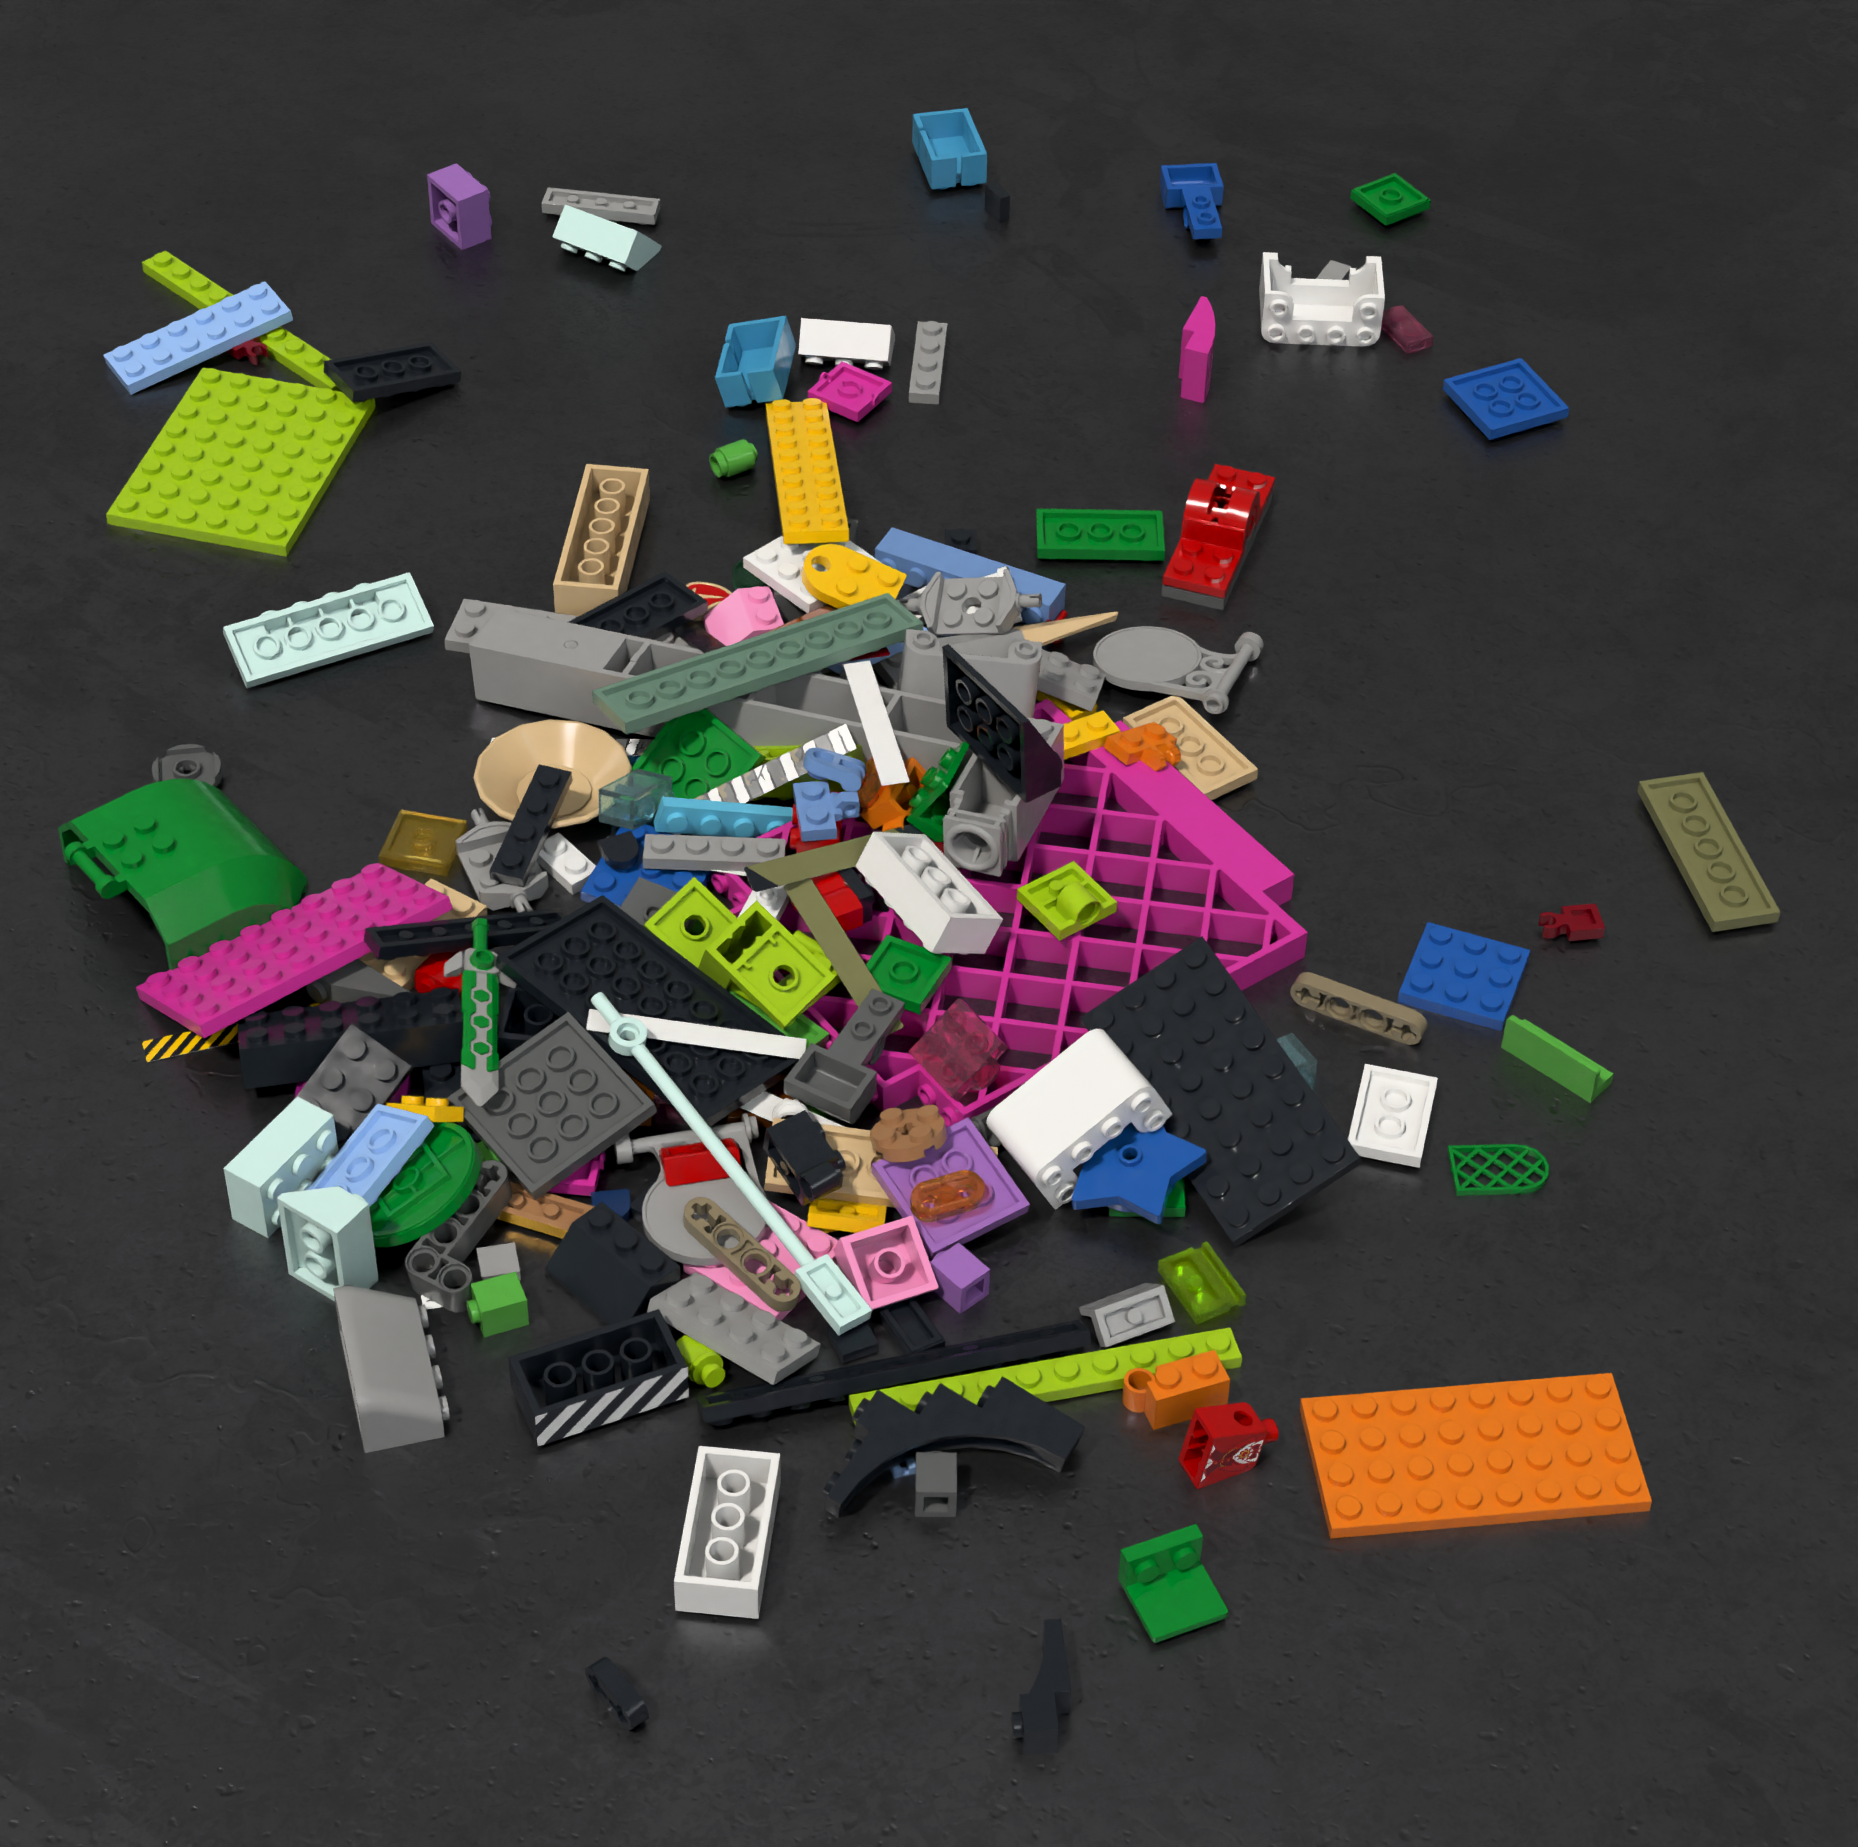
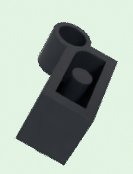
M806 1110L766 1129L763 1149L802 1207L842 1187L844 1178L842 1172L846 1170L845 1161L838 1150H832L826 1141V1135L821 1124L818 1121H812Z

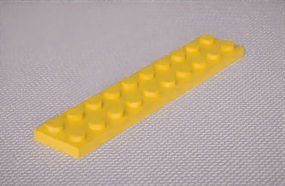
M807 398L802 402H790L789 400L781 399L774 400L772 403H765L783 543L849 542V528L827 403L821 402L817 398Z

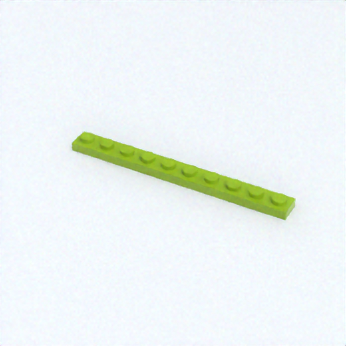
M166 250L142 262L144 273L198 309H205L226 297L233 296V294ZM281 326L260 335L261 343L267 346L269 356L318 388H329L343 392L323 372L324 361L331 360L330 358Z
M1228 1327L885 1388L879 1391L910 1410L915 1411L926 1391L933 1394L941 1383L977 1405L986 1387L991 1385L995 1388L1003 1376L1042 1401L1050 1402L1122 1389L1126 1373L1134 1368L1147 1369L1155 1376L1156 1366L1215 1350L1225 1370L1241 1367L1242 1355L1232 1330ZM877 1390L849 1395V1408L852 1417L864 1398L870 1401Z

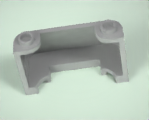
M906 629L897 690L945 700L943 652L940 651L939 639L934 634L924 630ZM1027 640L1014 642L1009 646L1007 658L958 653L1025 717L1034 718L1042 657V642Z

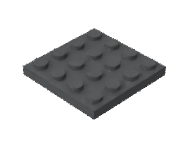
M569 1012L499 1060V1090L486 1104L481 1107L477 1106L462 1087L447 1097L449 1098L450 1106L464 1107L463 1120L497 1159L505 1165L506 1169L534 1200H537L657 1113L655 1104Z

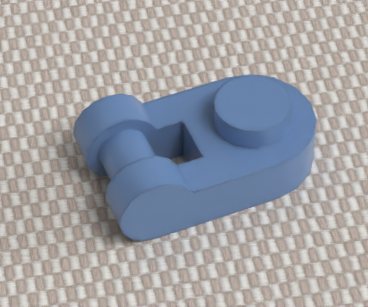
M809 748L803 760V767L811 777L839 782L847 792L858 791L867 772L866 765L862 761L823 748Z

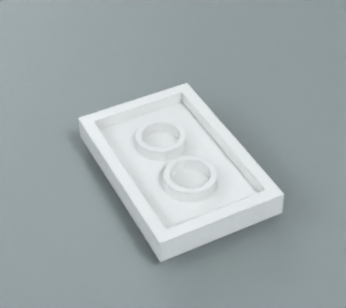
M1365 1064L1348 1141L1358 1155L1420 1168L1438 1078Z

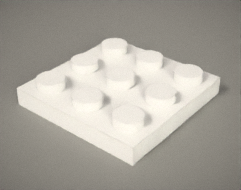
M780 536L743 557V568L800 609L810 613L827 605L812 596L802 582V566L806 556L812 549L825 544H836L847 547L878 562L880 561L850 540L849 542L784 544L783 536ZM821 564L812 565L817 571H827Z

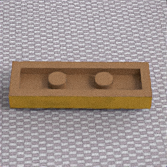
M510 1181L512 1198L509 1204L501 1210V1214L497 1219L563 1239L572 1222L594 1206L547 1192L537 1200H534L520 1184Z

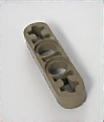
M1301 973L1290 989L1291 997L1302 1007L1403 1044L1415 1045L1419 1043L1428 1027L1425 1017L1414 1009L1314 973ZM1337 997L1345 1000L1349 1007L1338 1004L1334 998ZM1368 1010L1378 1012L1383 1019L1373 1017L1369 1014Z
M696 1197L685 1205L683 1224L689 1234L770 1308L780 1312L795 1308L799 1301L801 1285L800 1281L791 1271L711 1199ZM694 1213L700 1216L706 1213L708 1214V1220L706 1221L703 1218L695 1220ZM710 1226L713 1228L711 1234H709ZM723 1235H732L737 1238L739 1244L734 1248L727 1249L720 1246L717 1240ZM756 1259L763 1262L766 1269L761 1273L754 1274L747 1271L744 1265L747 1261ZM774 1274V1279L772 1282L770 1278ZM776 1287L780 1290L790 1289L789 1296L785 1293L776 1295Z

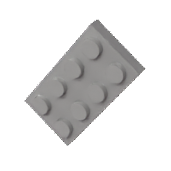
M696 1272L652 1297L647 1312L659 1309L667 1324L772 1385H775L818 1356L821 1345L819 1342L808 1337L805 1332L792 1328L775 1318L772 1313L757 1308L745 1301L739 1294L724 1289L714 1283L709 1277Z

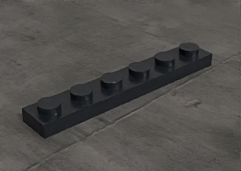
M561 908L371 927L365 928L364 942L378 960H394L399 957L408 956L425 957L429 954L445 952L458 953L459 951L473 948L472 922L477 918L487 919L489 923L488 950L495 947L517 945L567 915Z

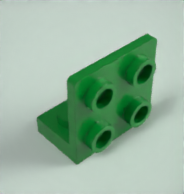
M965 741L955 750L951 747L948 748L939 760V766L937 768L931 766L926 771L920 781L924 785L923 788L920 787L909 802L912 809L906 820L935 842L944 841L943 818L947 815V811L950 808V791L955 784L952 782V779L969 747V744Z
M1197 1524L1123 1548L1120 1551L1118 1580L1154 1643L1223 1620L1228 1616V1608L1200 1561L1203 1535Z

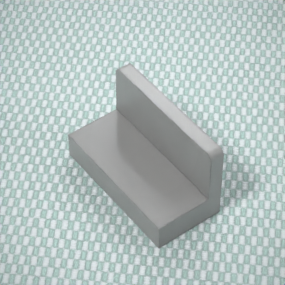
M1144 1283L1079 1307L1082 1316L1092 1318L1099 1345L1105 1348L1175 1322L1165 1287L1161 1284Z

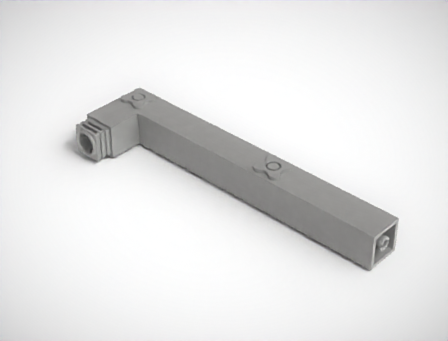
M501 608L494 612L469 644L476 699L618 730L621 729L593 703L592 690L704 654L700 649ZM810 672L795 677L791 681L780 682L761 691L736 697L729 702H721L706 707L752 746L804 745L846 724L855 745L861 744L869 783L877 785L880 781L848 680ZM879 687L903 761L914 757L926 771L931 766L937 768L939 760L947 749L951 747L955 750L962 743L947 727L945 700ZM1026 717L1053 751L1060 756L1063 764V769L1061 770L1062 784L1064 780V724ZM666 722L644 728L640 732H636V734L656 737ZM968 748L952 779V782L955 784L950 791V808L947 811V815L943 818L944 855L957 868L1000 877L1009 860L1018 862L1059 788L1025 803Z

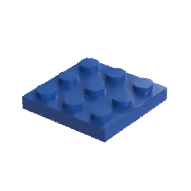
M1522 358L1444 379L1443 390L1489 440L1568 418L1569 407Z
M626 817L616 835L632 831L639 846L637 863L628 869L618 870L608 866L602 856L581 889L580 894L581 900L588 903L604 895L620 908L639 877L678 892L693 877L706 887L713 871L643 869L645 834H675L656 832L655 827Z
M1427 922L1400 988L1397 1002L1502 1032L1527 966L1530 950Z

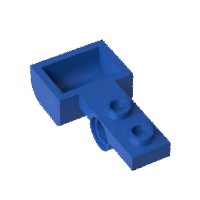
M1217 163L1161 166L1160 191L1165 209L1184 208V226L1186 229H1190L1193 239L1222 238V225L1216 206H1222L1224 186Z

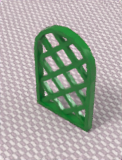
M1449 1145L1447 1149L1456 1196L1532 1193L1542 1188L1548 1180L1549 1164L1546 1158L1538 1150L1527 1145ZM1487 1152H1496V1153L1492 1156V1155H1490V1154L1487 1153ZM1462 1153H1470V1154L1466 1157V1156L1463 1155ZM1503 1153L1514 1159L1508 1166L1498 1160ZM1479 1154L1488 1161L1481 1166L1472 1159ZM1526 1155H1530L1538 1161L1533 1165L1523 1158ZM1454 1156L1462 1160L1457 1166ZM1493 1163L1503 1169L1497 1176L1487 1170ZM1520 1163L1529 1170L1522 1175L1513 1168ZM1466 1164L1477 1170L1472 1176L1461 1171ZM1534 1172L1543 1177L1537 1183L1528 1179ZM1507 1173L1518 1179L1513 1185L1502 1179ZM1484 1174L1492 1179V1181L1485 1186L1475 1179ZM1458 1176L1466 1180L1461 1186ZM1524 1182V1183L1527 1184L1528 1186H1520V1185ZM1498 1183V1184H1500V1185L1503 1186V1187H1493V1186ZM1470 1184L1476 1186L1472 1188H1467Z

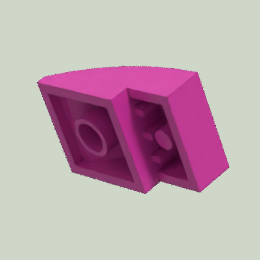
M1203 296L1200 297L1183 327L1179 378L1182 379L1181 398L1204 403L1210 387L1216 326L1212 306L1208 298Z

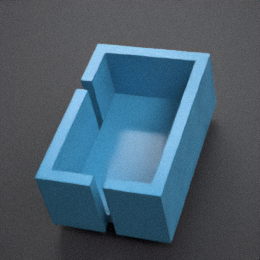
M968 108L913 114L912 144L931 189L943 190L949 187H956V183H961V186H974L986 183L987 152Z
M787 316L729 324L725 337L726 343L723 345L715 375L725 407H743L751 404L752 400H756L757 403H771L774 400L783 399L796 348Z

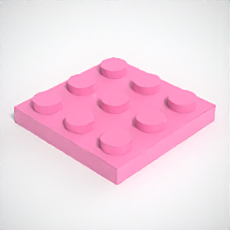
M769 1201L815 1260L828 1254L835 1264L838 1263L833 1248L839 1240L818 1228L808 1227L806 1221ZM768 1226L759 1243L789 1271L795 1274V1270L801 1266ZM756 1259L749 1260L744 1265L747 1271L754 1274L761 1273L766 1269L765 1264ZM683 1263V1272L690 1276L696 1272L700 1275H705L724 1289L739 1294L745 1301L757 1308L772 1313L780 1321L791 1311L780 1312L770 1308L723 1264L698 1266ZM774 1274L770 1278L772 1282L774 1279ZM776 1287L775 1294L785 1293L789 1296L790 1289L780 1290ZM802 1289L800 1290L798 1303L806 1296Z

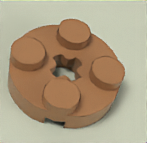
M925 1105L920 1108L901 1110L900 1108L886 1109L880 1114L881 1120L870 1131L873 1152L876 1155L878 1152L882 1153L883 1159L889 1162L918 1160L925 1157V1149L934 1145L935 1150H938L947 1140L944 1118L940 1115L939 1109L935 1105Z

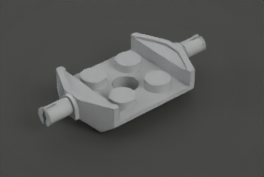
M1008 569L1003 570V577L944 579L941 572H936L922 592V596L918 598H900L899 603L909 611H919L920 615L924 617L929 632L935 636L1005 634L1012 629L1018 613L1022 612V607H1042L1041 593H1018ZM974 604L981 605L975 613H965L969 606Z
M478 808L480 815L474 809L471 812V818L476 826L456 839L455 842L457 855L480 903L493 911L510 906L511 908H516L517 912L533 911L528 901L541 898L549 887L547 872H542L536 860L524 887L491 880L490 868L512 822H490L484 809Z

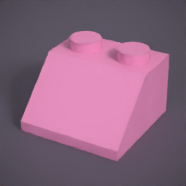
M770 586L739 588L703 616L706 632L726 646L761 635L784 624Z
M913 1215L841 1237L833 1248L840 1270L872 1310L935 1291L939 1288Z

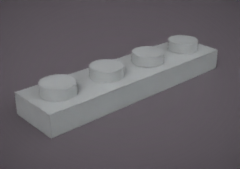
M550 187L547 188L542 201V213L561 216L564 206L568 205L612 222L624 221L640 225H655L660 211V199Z
M918 321L909 388V403L939 404L947 323Z
M645 834L643 869L745 872L744 868L746 866L785 857L786 839Z

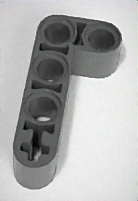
M487 1160L481 1163L477 1182L465 1202L444 1223L426 1235L421 1236L405 1259V1266L413 1290L419 1295H423L440 1304L449 1311L456 1313L467 1311L466 1301L472 1300L471 1283H474L470 1268L463 1264V1262L512 1198V1188L505 1165L501 1162ZM453 1240V1241L450 1242V1243H445V1244H443V1243L446 1242V1241ZM431 1269L427 1272L420 1273L423 1270ZM456 1286H462L461 1288H458V1289H452L453 1287H456Z

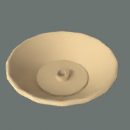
M548 719L519 725L496 737L479 755L473 779L480 799L498 816L513 821L539 764L572 772L573 781L551 827L561 828L586 823L612 809L628 790L632 767L624 747L606 731L579 721Z

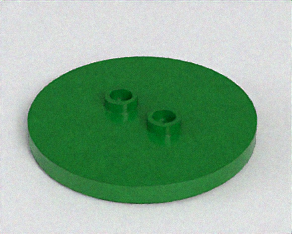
M432 1122L434 1127L425 1137L424 1142L413 1152L402 1166L400 1172L393 1177L381 1192L377 1201L369 1207L374 1247L397 1246L426 1235L449 1219L468 1198L479 1177L481 1153L474 1139L463 1127L451 1122Z

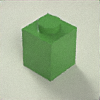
M516 1271L471 1283L472 1300L466 1301L467 1311L471 1323H479L484 1337L529 1325L527 1298Z

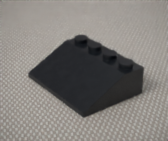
M949 644L943 646L947 727L962 742L968 743V748L1025 803L1061 787L1062 760L1030 720Z

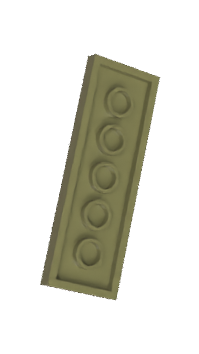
M1699 772L1639 781L1637 792L1711 931L1716 932L1778 922L1780 910L1704 773Z

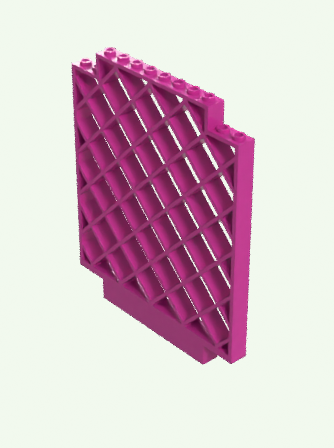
M1049 699L1035 704V719H1045L1059 724L1072 721ZM1121 720L1115 722L1116 726L1121 730L1120 732L1130 729ZM1104 746L1068 758L1075 765L1064 764V780L1057 792L1099 797L1097 809L1050 803L1018 862L1009 860L1005 867V870L1023 872L1020 884L971 879L972 871L962 868L960 870V873L996 912L1014 914L1012 928L999 926L985 952V955L1006 957L1003 972L952 965V969L933 995L931 1009L924 1008L920 1015L904 1009V1013L900 1017L904 1027L892 1034L924 1038L921 1055L883 1050L874 1065L867 1064L866 1067L877 1071L876 1092L869 1103H873L883 1112L886 1109L895 1108L919 1096L924 1105H935L938 1107L940 1115L944 1118L946 1128L967 1117L971 1119L996 1107L1050 1063L1048 1062L1035 1070L995 1065L999 1048L1052 1055V1061L1080 1037L1089 1032L1085 1028L1067 1026L1070 1011L1088 1013L1125 988L1075 981L1078 966L1131 973L1130 985L1139 979L1140 974L1145 975L1182 950L1145 944L1147 930L1196 937L1203 936L1207 943L1208 938L1263 945L1261 950L1248 957L1215 953L1241 991L1305 957L1308 932L1279 907V905L1292 898L1294 873L1169 762L1166 761L1167 766L1160 771L1152 770L1151 767H1148L1141 760L1125 765L1107 751ZM867 784L858 794L860 803L859 814L862 813L877 785ZM1108 798L1114 799L1127 812L1106 810ZM861 815L854 818H843L841 842L871 835L873 832H882L883 827L880 826L873 829L868 823L860 822L863 818ZM792 821L756 838L786 839L785 856H789L791 852L796 851V849H790L791 828H797L798 825H793ZM1041 832L1088 837L1091 838L1090 848L1086 850L1039 844ZM1100 840L1152 845L1150 857L1102 852L1099 851ZM1164 845L1181 861L1159 859L1160 846ZM1073 861L1095 881L1145 887L1143 900L1111 896L1117 901L1116 912L1094 923L1138 929L1136 943L1083 937L1084 929L1060 941L1051 932L1022 929L1024 916L1033 915L1017 900V889L1030 883L1033 873L1046 875ZM856 868L857 873L862 875L861 881L864 884H868L863 874ZM713 871L711 881L718 893H723L732 902L734 908L730 909V911L738 918L752 892V889L743 881H749L747 876ZM870 886L875 897H882L875 888ZM1159 888L1207 894L1205 907L1152 901L1153 889ZM1218 894L1236 911L1214 909V895ZM789 901L779 922L787 930L811 933L798 910L796 911ZM890 907L888 912L872 910L871 921L863 923L861 927L845 932L850 938L881 942L886 935H890L924 947L920 938L904 925V920ZM943 953V955L951 957L953 961L954 953ZM859 954L865 965L872 957V955ZM1016 958L1068 965L1066 980L1013 973ZM784 969L776 970L773 973L774 981L776 983L780 982L785 978L782 974L788 975L790 972ZM824 995L802 1014L830 1033L829 1041L823 1047L828 1050L839 1035L833 1027L844 1028L858 1009V1006L853 999ZM945 995L997 1001L994 1017L944 1011L942 1008ZM1007 1003L1060 1009L1058 1024L1005 1018ZM941 1040L987 1046L985 1063L933 1057L935 1041ZM948 1089L979 1093L978 1099L964 1107Z

